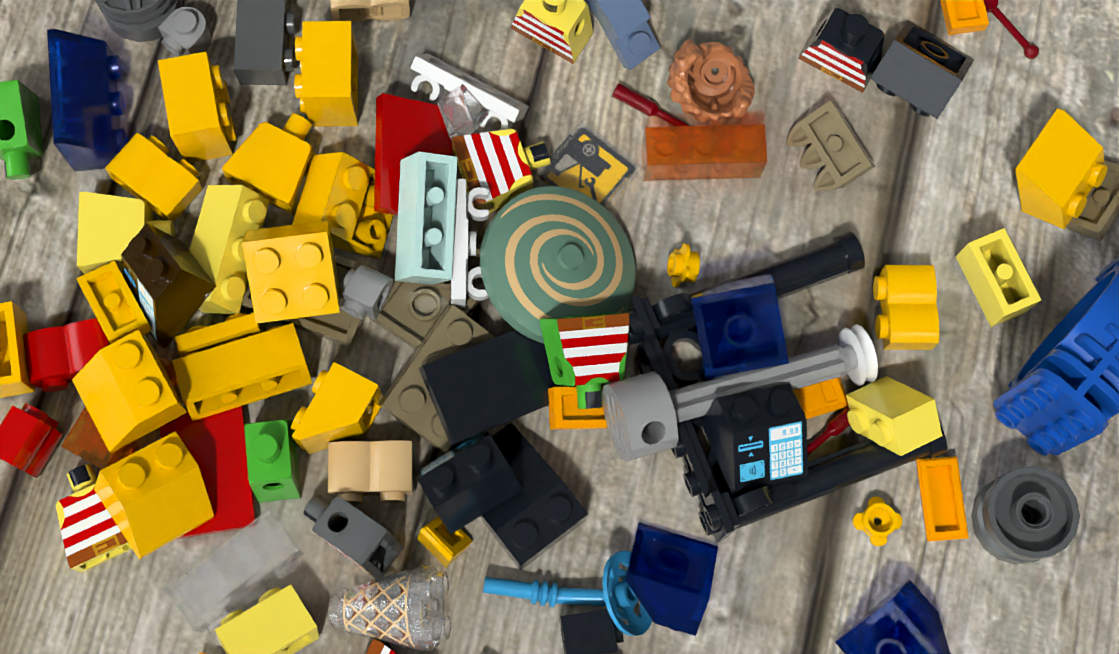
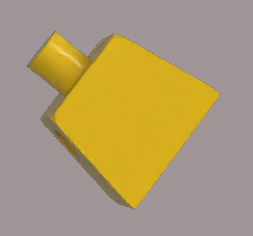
M295 113L291 114L282 130L268 122L260 123L224 164L222 171L227 181L233 185H244L270 200L269 204L294 216L313 156L315 155L313 147L304 141L312 128V124L304 117Z

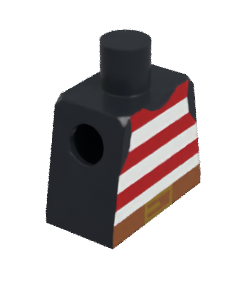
M834 8L816 26L798 59L863 93L881 61L885 34L882 30L869 24L864 16L850 14L840 8Z

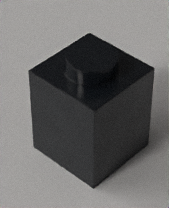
M607 609L560 616L559 618L564 654H614L618 652L617 643L624 642L623 632L615 625Z

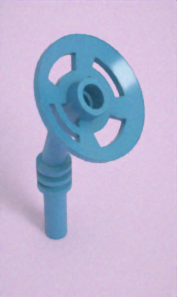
M629 551L615 552L609 557L603 572V589L558 587L557 582H553L550 586L549 582L545 580L540 584L539 579H534L533 583L490 576H485L483 593L528 599L533 605L539 601L540 606H545L548 602L549 607L553 608L556 604L606 606L615 625L628 636L644 634L651 626L654 617L655 599L650 576L641 560ZM619 563L626 566L633 576L631 577L627 571L619 569ZM638 591H639V596H640V611H639V615L637 616V615L633 612V610H634L635 605H636L637 602H638ZM621 620H626L628 625L624 624Z

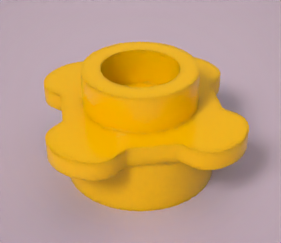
M683 243L681 249H674L669 255L667 273L672 277L671 283L673 287H679L681 282H695L699 274L700 257L697 251L690 250L689 244Z
M872 497L868 500V507L862 513L854 515L852 523L856 530H862L870 537L872 545L879 547L887 543V536L902 526V517L899 513H895L889 505L885 504L884 499ZM875 518H879L881 520L880 525H876L874 523Z

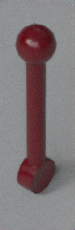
M984 0L986 12H992L1023 47L1025 57L1028 59L1036 58L1039 55L1038 46L1030 44L997 7L998 0Z

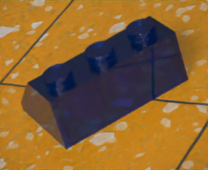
M47 29L53 144L75 172L105 169L127 144L124 128L120 129L119 120L120 115H125L123 94L117 90V79H121L123 76L121 59L119 55L113 54L106 41L58 29Z

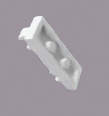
M428 53L415 56L410 69L421 74L412 81V91H420L423 83L428 81L433 87L429 97L431 101L438 100L442 96L444 89L454 93L452 98L464 106L474 108L475 105H481L489 109L480 118V126L483 128L489 125L492 117H497L501 121L500 130L511 129L512 122L523 119L528 110V105Z
M456 179L451 305H455L457 308H465L466 294L478 301L488 298L485 289L478 290L472 284L474 279L482 278L481 268L475 267L468 272V256H476V231H468V216L475 221H485L488 219L489 210H478L474 208L472 203L476 199H488L489 190L477 187L466 193V179Z

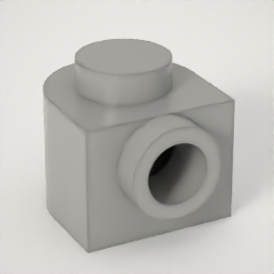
M180 7L174 10L158 27L163 37L162 45L176 57L182 54L190 55L204 52L211 42V32L203 14L193 7Z
M363 264L357 270L351 268L341 286V290L344 291V302L341 305V309L355 318L363 319L365 315L376 321L391 292L393 278Z

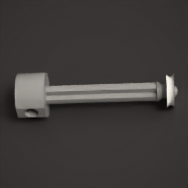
M855 324L851 329L846 327L841 329L838 345L832 343L830 347L672 391L667 390L661 377L653 371L603 386L602 401L605 421L616 451L627 462L677 447L679 439L677 423L706 415L716 397L789 383L792 389L795 390L838 377L842 379L846 374L854 384L861 386L864 385L865 381L872 383L876 380L878 375L877 355L868 333L862 326Z

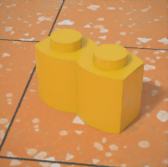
M136 133L105 169L111 179L135 198L146 201L151 210L164 220H173L174 222L203 190L197 179L200 173L184 159L177 163L168 157L169 149L156 137L151 135L146 139L139 133Z
M885 265L879 276H875L873 282L874 299L880 300L882 311L881 315H877L875 322L877 339H882L884 350H932L939 343V315L936 305L937 284L934 265Z

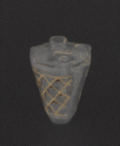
M420 565L344 588L340 593H333L329 601L330 623L332 627H340L345 632L420 651H435L439 646L440 640L449 639L451 632L450 616L448 613H444V597L448 595L449 591L448 574L446 571H437L433 565Z

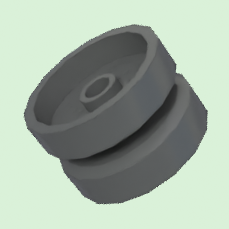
M1031 466L1016 468L986 484L975 498L971 517L974 534L982 547L998 560L1017 565L1033 563L1052 557L1067 548L1077 534L1080 513L1077 498L1066 481L1050 470ZM1022 512L1026 515V521L1022 516Z

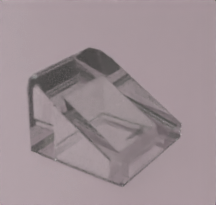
M463 84L437 102L451 140L456 136L473 133L489 114Z

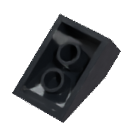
M511 422L493 435L492 438L523 490L486 512L480 518L521 571L584 523L588 513L561 478Z

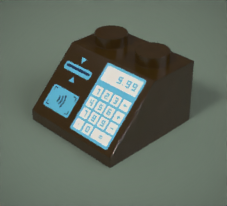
M146 223L121 254L123 277L151 328L149 333L156 343L165 349L215 289L216 285L181 240Z

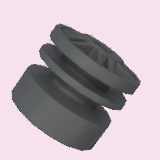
M95 0L110 28L122 38L135 42L154 41L162 37L158 27L174 10L184 7L183 0Z

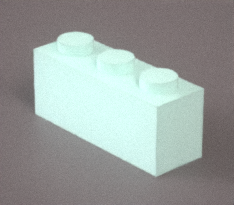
M417 152L400 161L395 281L433 285L452 280L457 157Z

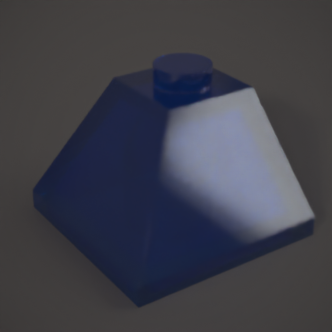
M638 523L625 581L655 624L696 636L710 599L718 546L644 523Z
M910 579L881 600L835 642L844 654H951L939 612Z

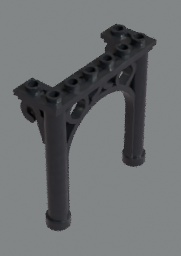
M851 231L835 236L833 242L689 295L688 293H680L670 296L653 306L648 297L641 299L639 295L632 297L627 311L629 313L628 343L630 346L636 344L642 358L637 360L640 374L654 371L661 377L668 391L678 389L675 381L687 385L696 383L700 378L702 382L714 379L713 364L717 344L724 330L731 322L751 309L863 269L865 267V257L857 237ZM720 318L713 328L708 341L695 332L687 331V329ZM667 337L663 349H661L658 340ZM679 342L690 343L703 354L700 368L697 371L685 373L677 368L671 354V349L675 344ZM705 415L677 423L679 439L677 447L671 449L676 459L682 457L687 472L683 474L687 490L691 497L698 496L703 511L699 512L702 527L706 535L713 534L716 543L725 540L731 533L741 527L926 456L931 459L947 452L948 446L942 427L941 437L902 456L868 439L819 459L808 461V476L805 480L773 487L765 486L732 495L727 482L720 475L712 449L706 459L695 432V426L702 427L701 422Z

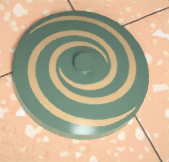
M545 186L527 190L512 198L494 215L483 236L480 250V268L486 292L504 320L518 332L532 340L544 344L540 319L603 313H625L629 307L636 281V267L631 245L615 217L603 205L586 194L559 186Z

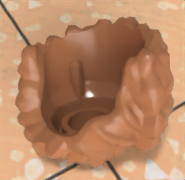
M688 39L674 54V62L668 69L669 78L667 85L672 89L670 93L671 99L681 105L685 114H693L694 118L699 122L710 120L713 123H717L721 118L728 119L731 116L742 118L745 116L754 98L755 88L749 76L748 67L743 63V58L734 55L731 47L719 42L696 45L692 39ZM714 67L718 68L716 72H711Z

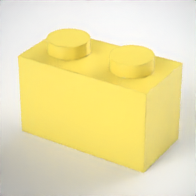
M1005 228L968 243L956 256L991 327L1028 312L1041 301Z
M888 376L846 395L850 410L847 413V417L852 429L899 456L907 454L942 436L935 399Z
M291 584L283 589L275 587L267 591L259 598L258 604L245 612L239 609L228 614L221 620V626L214 629L226 654H294L319 639L317 625Z

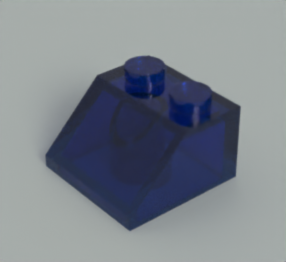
M771 274L731 281L691 296L706 378L789 363L775 284Z

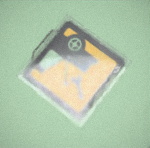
M581 121L551 155L550 165L541 167L533 176V179L543 187L559 186L579 191L593 198L608 210L643 167L585 122Z

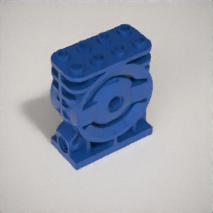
M1119 257L1103 268L1095 278L1098 283L1080 299L1047 335L1008 384L1009 389L1000 394L993 402L996 409V418L1008 428H1016L1028 438V445L1040 455H1059L1101 434L1109 425L1108 420L1119 413Z

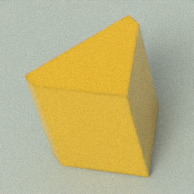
M439 516L420 530L417 538L445 568L473 542L461 529L450 534Z

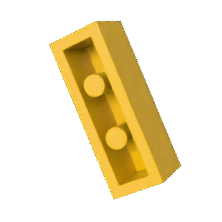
M293 323L284 326H273L265 332L246 338L231 339L223 345L204 351H193L184 357L172 360L182 399L192 421L312 384Z

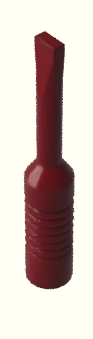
M620 83L616 86L612 97L630 105V107L649 117L657 116L681 130L695 136L698 134L697 130L683 121L660 110L654 101L630 90Z
M849 406L829 421L826 430L807 445V456L829 437L838 436L850 426L847 413L850 411Z

